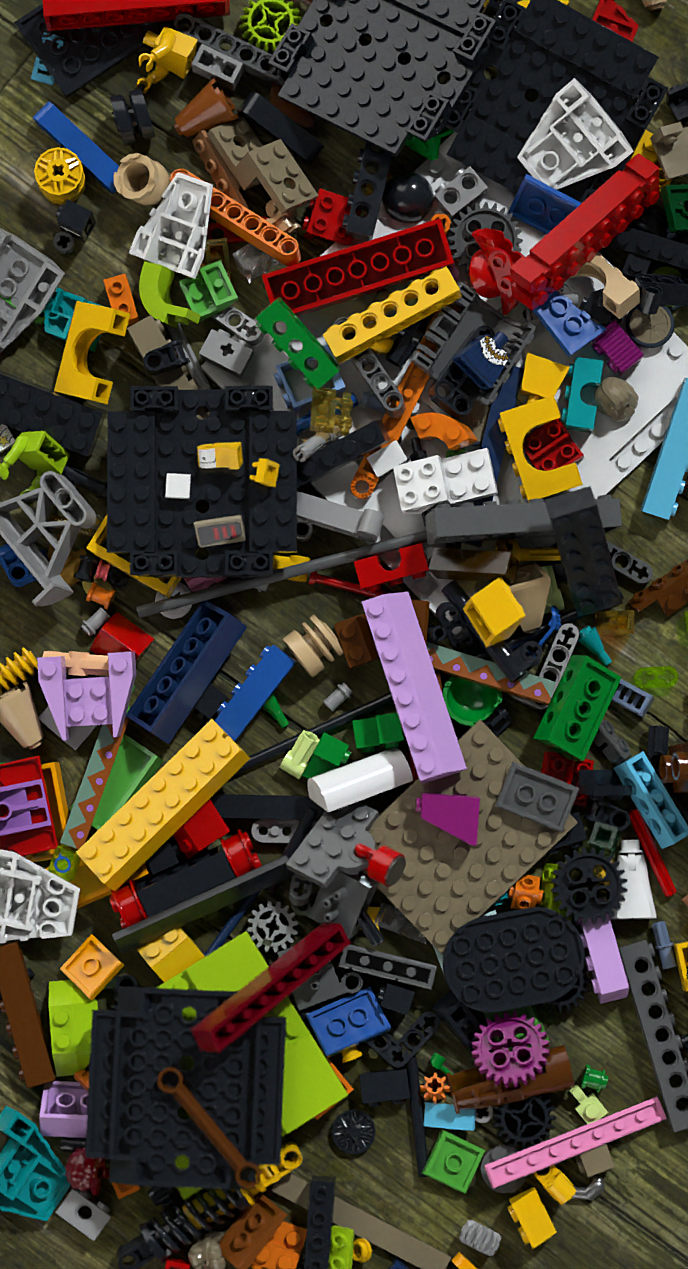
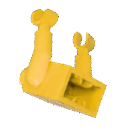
M164 27L159 35L148 30L143 43L152 47L153 50L151 54L143 53L139 56V67L144 60H148L149 62L146 65V71L148 72L153 68L154 61L157 64L155 70L148 74L147 78H140L135 86L137 87L140 83L145 84L146 88L143 93H146L152 83L155 84L165 78L169 71L184 79L195 58L198 40L169 27Z

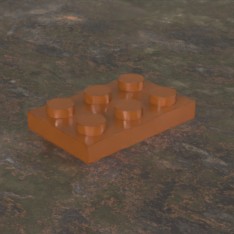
M261 1192L253 1196L255 1205L248 1207L240 1213L218 1243L222 1256L237 1269L249 1268L288 1215Z

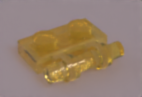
M313 387L310 431L333 433L334 426H338L342 436L348 435L350 428H352L350 413L353 410V401L351 400V393L344 392L342 398L336 397V389H317ZM335 408L340 409L341 415H335Z

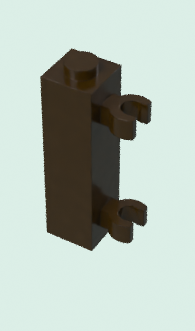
M498 538L497 551L461 549L462 543L460 542L445 543L446 549L434 548L432 556L429 558L428 566L437 579L493 582L497 578L502 577L505 583L514 584L519 561L511 553L513 544L508 543L507 538Z

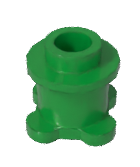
M586 1064L580 1087L585 1089V1086L593 1088L599 1093L600 1089L605 1090L609 1076L605 1075L604 1069L599 1071L592 1069L590 1065Z

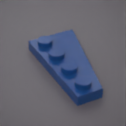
M555 290L553 293L549 292L546 302L537 306L533 312L567 356L571 357L607 329L601 324L598 325L591 319L589 314L585 311L582 312L572 304L573 301L566 296L563 297Z

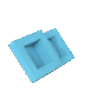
M425 1102L424 1126L475 1130L476 1109L460 1110V1113L456 1114L453 1104L437 1103L434 1105V1102Z

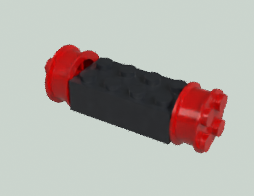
M238 829V834L225 840L221 837L220 845L136 883V886L131 879L129 880V885L116 891L111 889L112 894L109 895L110 903L115 913L120 912L121 916L119 917L122 929L180 904L189 898L202 894L217 885L224 884L232 880L235 875L239 877L261 867L262 864L257 853L252 854L250 851L253 849V845L247 832L242 833Z

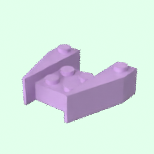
M135 651L108 653L109 677L66 679L65 656L37 658L39 683L62 740L70 739V727L112 724L113 737L121 736L136 678Z

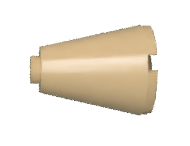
M28 682L22 683L24 688L20 689L18 686H15L0 694V723L23 748L29 747L32 750L42 744L41 739L44 738L30 686Z

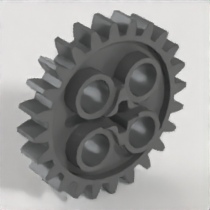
M487 202L484 203L482 208H480L478 203H475L474 210L467 206L465 208L467 215L459 212L458 217L460 220L454 219L452 221L456 228L448 230V232L454 235L447 239L448 242L453 243L450 246L451 251H455L453 259L459 258L460 262L457 267L466 266L464 273L469 272L472 258L468 253V247L474 246L478 250L481 249L476 241H465V238L474 239L468 229V224L470 223L476 224L479 229H491L492 224L500 225L505 238L512 242L513 251H522L520 247L516 246L523 242V239L517 238V235L522 230H515L514 228L519 222L510 221L513 216L512 213L507 216L504 215L505 207L497 211L496 203L491 209L488 207Z

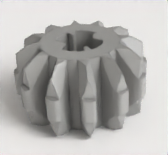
M467 1220L461 1230L459 1239L464 1244L488 1256H493L500 1245L501 1236L473 1220Z

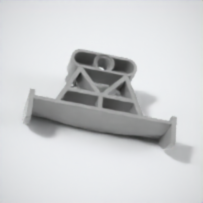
M52 471L45 472L41 476L40 488L0 502V535L44 588L32 601L35 606L51 605L73 593V590L60 576L80 528L97 530L103 521V518L95 514L93 509L79 494L73 482H70L65 476ZM70 496V502L66 505V499ZM38 501L37 509H35L31 503ZM52 502L68 521L49 522ZM21 507L33 521L34 525L25 532L9 513L10 511ZM53 530H63L60 539ZM42 535L55 548L50 562L34 544Z

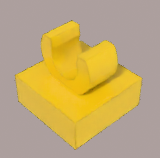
M259 458V462L252 463V466L257 468V473L255 476L250 475V479L267 487H276L280 464Z

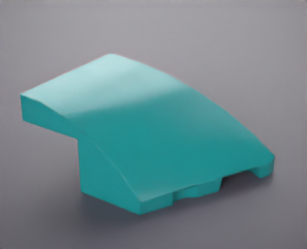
M57 287L44 308L45 332L67 341L76 301L94 305L99 304ZM102 334L93 340L89 351L95 352Z

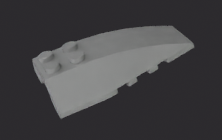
M1 228L0 295L6 299L11 297V302L16 308L0 297V353L42 313L65 275L51 259L17 236Z

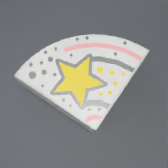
M3 424L0 425V453L12 447L15 442L8 427Z

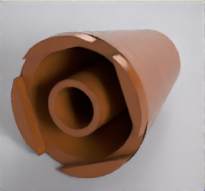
M215 78L210 80L175 117L176 123L173 126L180 136L184 134L186 137L198 134L201 130L205 129L207 131L239 118L238 113L234 115L232 112L235 106L222 86L216 87L215 83L218 81Z

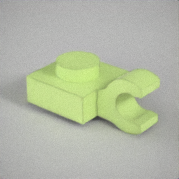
M577 1084L569 1090L579 1102L574 1107L587 1124L600 1120L608 1113L593 1093L587 1097Z

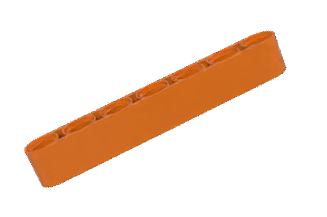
M177 169L170 176V181H172L179 172L203 181L185 169ZM213 187L209 213L211 219L285 266H292L300 262L301 253L295 238Z

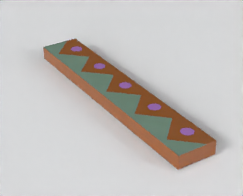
M426 642L435 671L549 706L556 682L526 673L518 681L511 684L496 663Z
M125 717L121 736L113 737L112 724L101 726L60 844L77 850L85 844L127 727L128 717Z

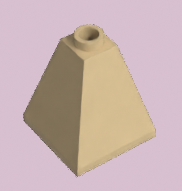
M531 562L519 566L514 584L506 583L526 615L518 626L524 633H533L537 628L541 627L551 584L550 576L536 562Z

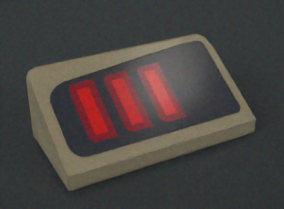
M241 515L194 522L198 545L201 548L242 542L246 539Z

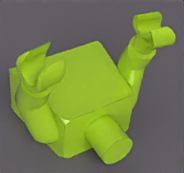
M45 431L22 432L16 438L11 450L3 458V463H0V477L4 480L7 479L9 475L8 468L13 466L18 458L29 468L37 470V476L32 481V485L29 489L22 491L20 494L22 495L40 488V479L45 472L52 471L62 474L70 454Z

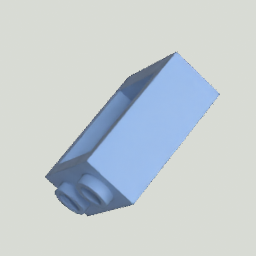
M328 345L323 346L332 356ZM314 357L307 358V363L316 359ZM288 361L276 365L277 373L274 374L278 387L283 385L286 394L282 395L287 408L292 407L293 411L300 410L345 391L344 382L338 372L331 378L333 388L297 402L284 373L294 368Z

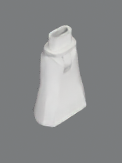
M621 840V851H618L616 861H619L620 864L616 869L625 870L620 878L628 880L627 883L622 885L628 891L627 893L620 894L625 898V902L617 901L621 909L619 911L612 909L614 916L610 917L611 920L657 918L644 854H642L643 850H640V840Z

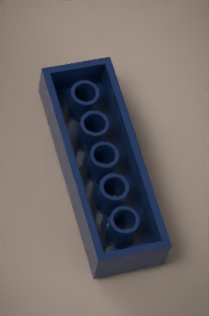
M207 600L202 601L126 716L169 744L211 680L215 677L225 659L229 656L237 641L241 638L247 626L230 613Z

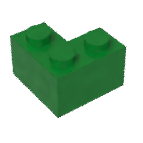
M398 712L352 721L356 750L361 749L362 753L376 751L375 747L385 746V750L394 747L399 748V743H403L402 726Z
M323 733L302 776L310 779L337 769L340 764L345 766L351 755V752L348 751L349 745Z

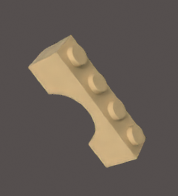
M596 254L590 262H586L575 276L570 277V279L580 276H589L601 281L605 286L603 290V306L619 319L640 303V289L638 285L624 277L618 268H613L608 264L606 259L600 254Z

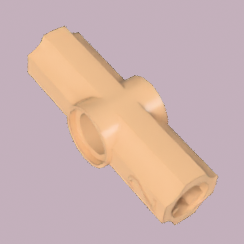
M44 651L42 656H65L67 675L88 676L89 674L109 676L108 656L91 655L88 652L69 651V653Z

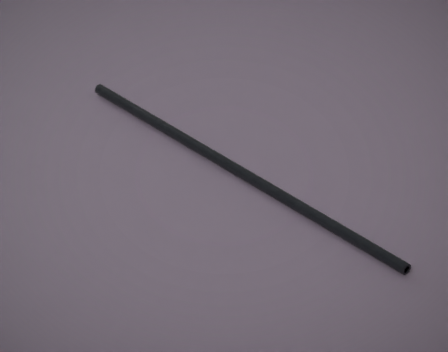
M619 589L620 595H621V599L623 600V599H624L623 594H622L621 590ZM575 609L570 610L559 617L561 619V626L572 623L587 615L578 617ZM550 620L542 623L541 627L537 628L533 633L522 632L504 641L512 650L528 641L537 639L549 631L551 628L548 625ZM486 650L475 656L487 661L492 659ZM439 672L441 682L451 677V675ZM389 692L305 731H310L317 735V737L322 736L323 733L327 734L354 720H358L395 703L392 693ZM301 733L250 755V759L234 775L292 750Z

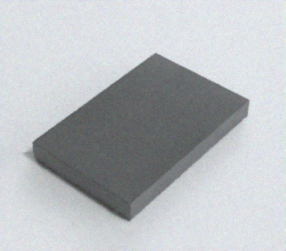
M512 761L495 806L562 832L579 788Z

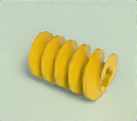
M23 647L21 648L22 656L14 652V661L6 657V665L4 666L0 663L1 694H3L2 686L6 690H10V682L16 686L19 685L18 677L23 681L27 680L26 672L31 676L35 675L34 667L38 669V662L31 651Z

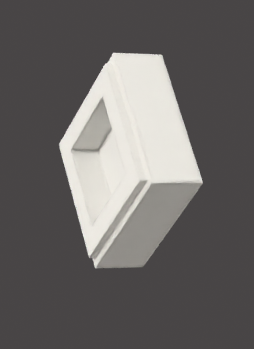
M167 473L165 497L190 499L191 475Z

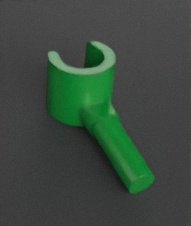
M434 1053L430 1059V1064L445 1075L451 1073L443 1066L446 1058Z

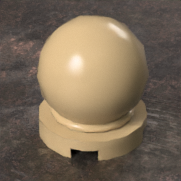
M139 153L129 154L121 159V165L118 167L117 173L114 172V185L118 193L142 205L157 204L164 199L162 194L170 184V177L166 169L159 162Z

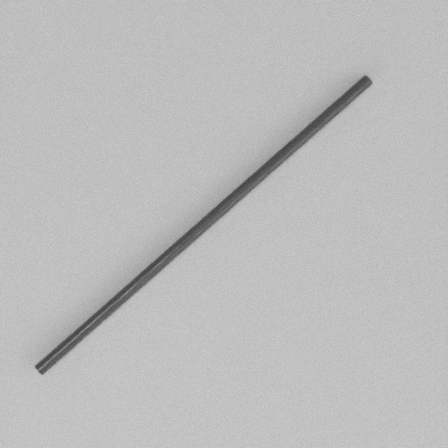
M425 530L273 570V575L247 577L137 606L138 616L141 618L395 551L415 544L427 542V532Z

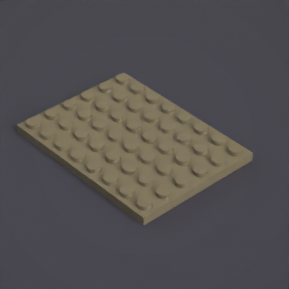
M480 719L458 739L467 770L425 784H421L420 778H418L379 815L368 831L375 841L376 851L385 845L402 853L406 860L404 872L396 884L386 887L378 883L377 887L440 953L445 950L449 939L458 928L473 919L479 918L578 823L569 813L563 831L559 832L495 806L512 761L520 765L523 764ZM421 792L480 797L477 846L470 845L422 819L419 816V812H416V798H421ZM365 869L361 870L363 873H365V874L368 875V871H367V870H365Z

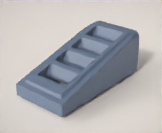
M621 679L619 682L620 686L611 701L644 718L654 701V697ZM624 688H628L624 698L620 700L619 697ZM633 692H635L637 694L630 705L628 704V701L632 696ZM644 697L645 700L642 703L640 709H637L636 706L638 705L640 699Z

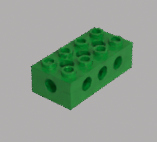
M280 297L255 318L258 321L256 326L264 335L269 333L274 339L271 342L280 353L284 351L289 356V359H287L288 363L295 370L300 369L304 373L303 380L310 388L315 386L317 389H320L340 371L341 366L338 365ZM277 321H282L286 324V332L277 330ZM293 339H298L302 342L303 347L301 350H296L292 347L291 342ZM314 357L317 359L318 367H310L307 364V358Z
M571 655L533 739L569 760L584 761L622 677L588 656Z

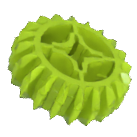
M250 0V8L244 7L243 13L245 15L240 17V21L243 22L240 25V30L245 31L243 39H249V44L255 45L259 49L264 48V51L267 53L269 49H272V53H274L284 34L281 36L279 28L285 25L284 22L289 20L290 24L292 23L296 26L300 24L301 17L297 16L299 9H292L294 7L293 1L286 3L287 0H257V3ZM269 9H277L282 12L273 13ZM261 12L263 19L257 23V26L252 27L255 16ZM267 17L269 21H272V24L273 22L275 23V31L273 27L267 26ZM267 34L273 39H265L261 36Z

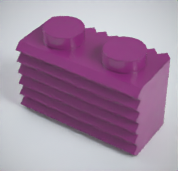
M613 320L605 327L607 330L592 341L591 347L598 356L603 355L607 359L606 365L612 373L616 374L618 372L622 376L637 364L644 354L619 324Z

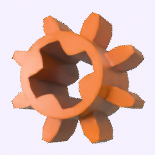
M436 1073L431 1078L425 1076L426 1085L420 1086L422 1092H427L424 1095V1100L427 1101L430 1098L433 1100L434 1105L437 1104L438 1100L446 1101L445 1092H450V1086H444L447 1082L446 1077L440 1079ZM437 1085V1092H432L434 1086Z

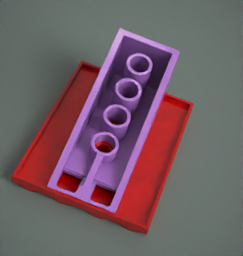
M40 756L0 764V849L25 856L59 848Z

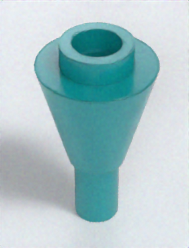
M586 626L579 632L580 637L577 641L594 655H597L604 666L610 664L612 660L604 650L596 626L592 628Z

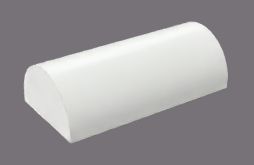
M394 747L312 777L308 780L307 786L309 798L327 812H331L413 781V777L405 756L398 748Z

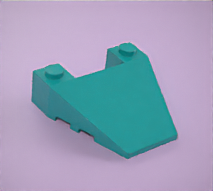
M5 1106L0 1114V1131L10 1139L0 1152V1210L47 1221L71 1185L65 1176L66 1169L50 1149V1145L44 1140L35 1123L18 1111Z

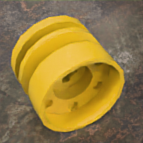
M60 147L49 149L40 155L36 161L34 173L36 182L44 197L52 203L63 205L67 199L74 202L80 198L85 190L86 176L77 155L69 149ZM57 170H58L59 172H62V171H63L64 174H63L62 176H60L59 174L56 175L55 172H56Z

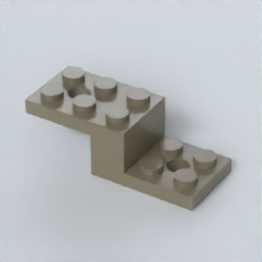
M244 116L208 131L207 136L243 190L262 184L281 214L312 202L319 196L282 140L279 139L263 146ZM234 141L239 142L241 146H236ZM284 182L289 184L291 188H287L284 185Z

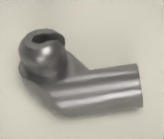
M595 1176L588 1187H574L576 1193L572 1198L583 1200L595 1199L605 1189L604 1179Z

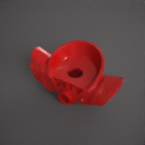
M489 228L477 229L471 235L481 249L475 252L471 258L469 265L471 284L474 290L482 297L492 299L501 296L502 315H507L520 303V301L512 296L511 284L514 281L510 276V267L524 255L518 251H513L512 242L505 238L502 231Z

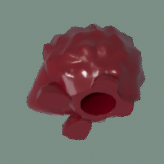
M78 1148L69 1155L65 1166V1176L72 1185V1188L81 1191L91 1190L93 1195H98L100 1193V1180L102 1177L108 1179L110 1175V1168L105 1166L106 1158H85V1148Z

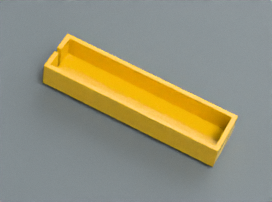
M211 719L76 853L104 885L116 891L250 757Z

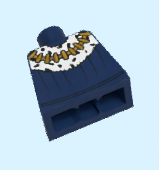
M500 331L493 338L488 334L481 335L453 356L452 360L481 390L489 389L494 385L509 360V355L502 349L509 339Z

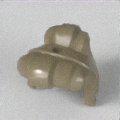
M618 377L605 378L597 390H595L594 402L597 410L609 415L616 422L628 420L635 413L638 405L639 396L634 391L632 385Z
M211 1231L204 1234L190 1248L188 1259L194 1269H225L226 1260L222 1257L220 1245L217 1243L224 1236L222 1231Z

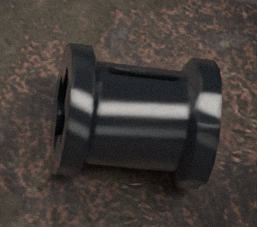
M80 555L79 559L81 561L78 571L74 573L73 577L81 581L93 583L94 570L100 560Z

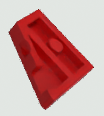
M613 0L599 1L592 20L633 42L639 25L632 18L628 17L626 11Z

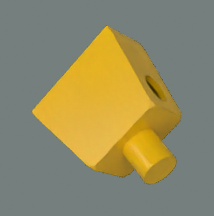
M527 353L520 394L528 396L526 404L552 395L555 396L567 375L569 366Z

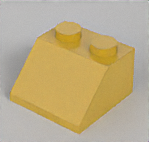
M182 927L146 942L137 950L164 983L205 957Z

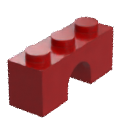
M419 543L399 549L401 563L396 569L387 571L382 567L380 558L377 555L354 561L361 589L373 592L382 589L381 585L389 582L390 586L404 583V578L412 576L413 580L426 577V572L430 570L424 544Z

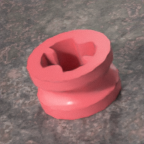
M100 559L95 579L103 578V581L107 582L112 565Z

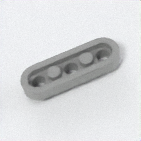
M260 819L253 824L252 835L257 841L262 843H289L301 820ZM314 820V822H313V824L311 825V827H314V826L316 825L317 821ZM262 826L268 828V833L266 835H261L259 833V829ZM284 827L291 828L292 832L289 836L283 834L282 830Z

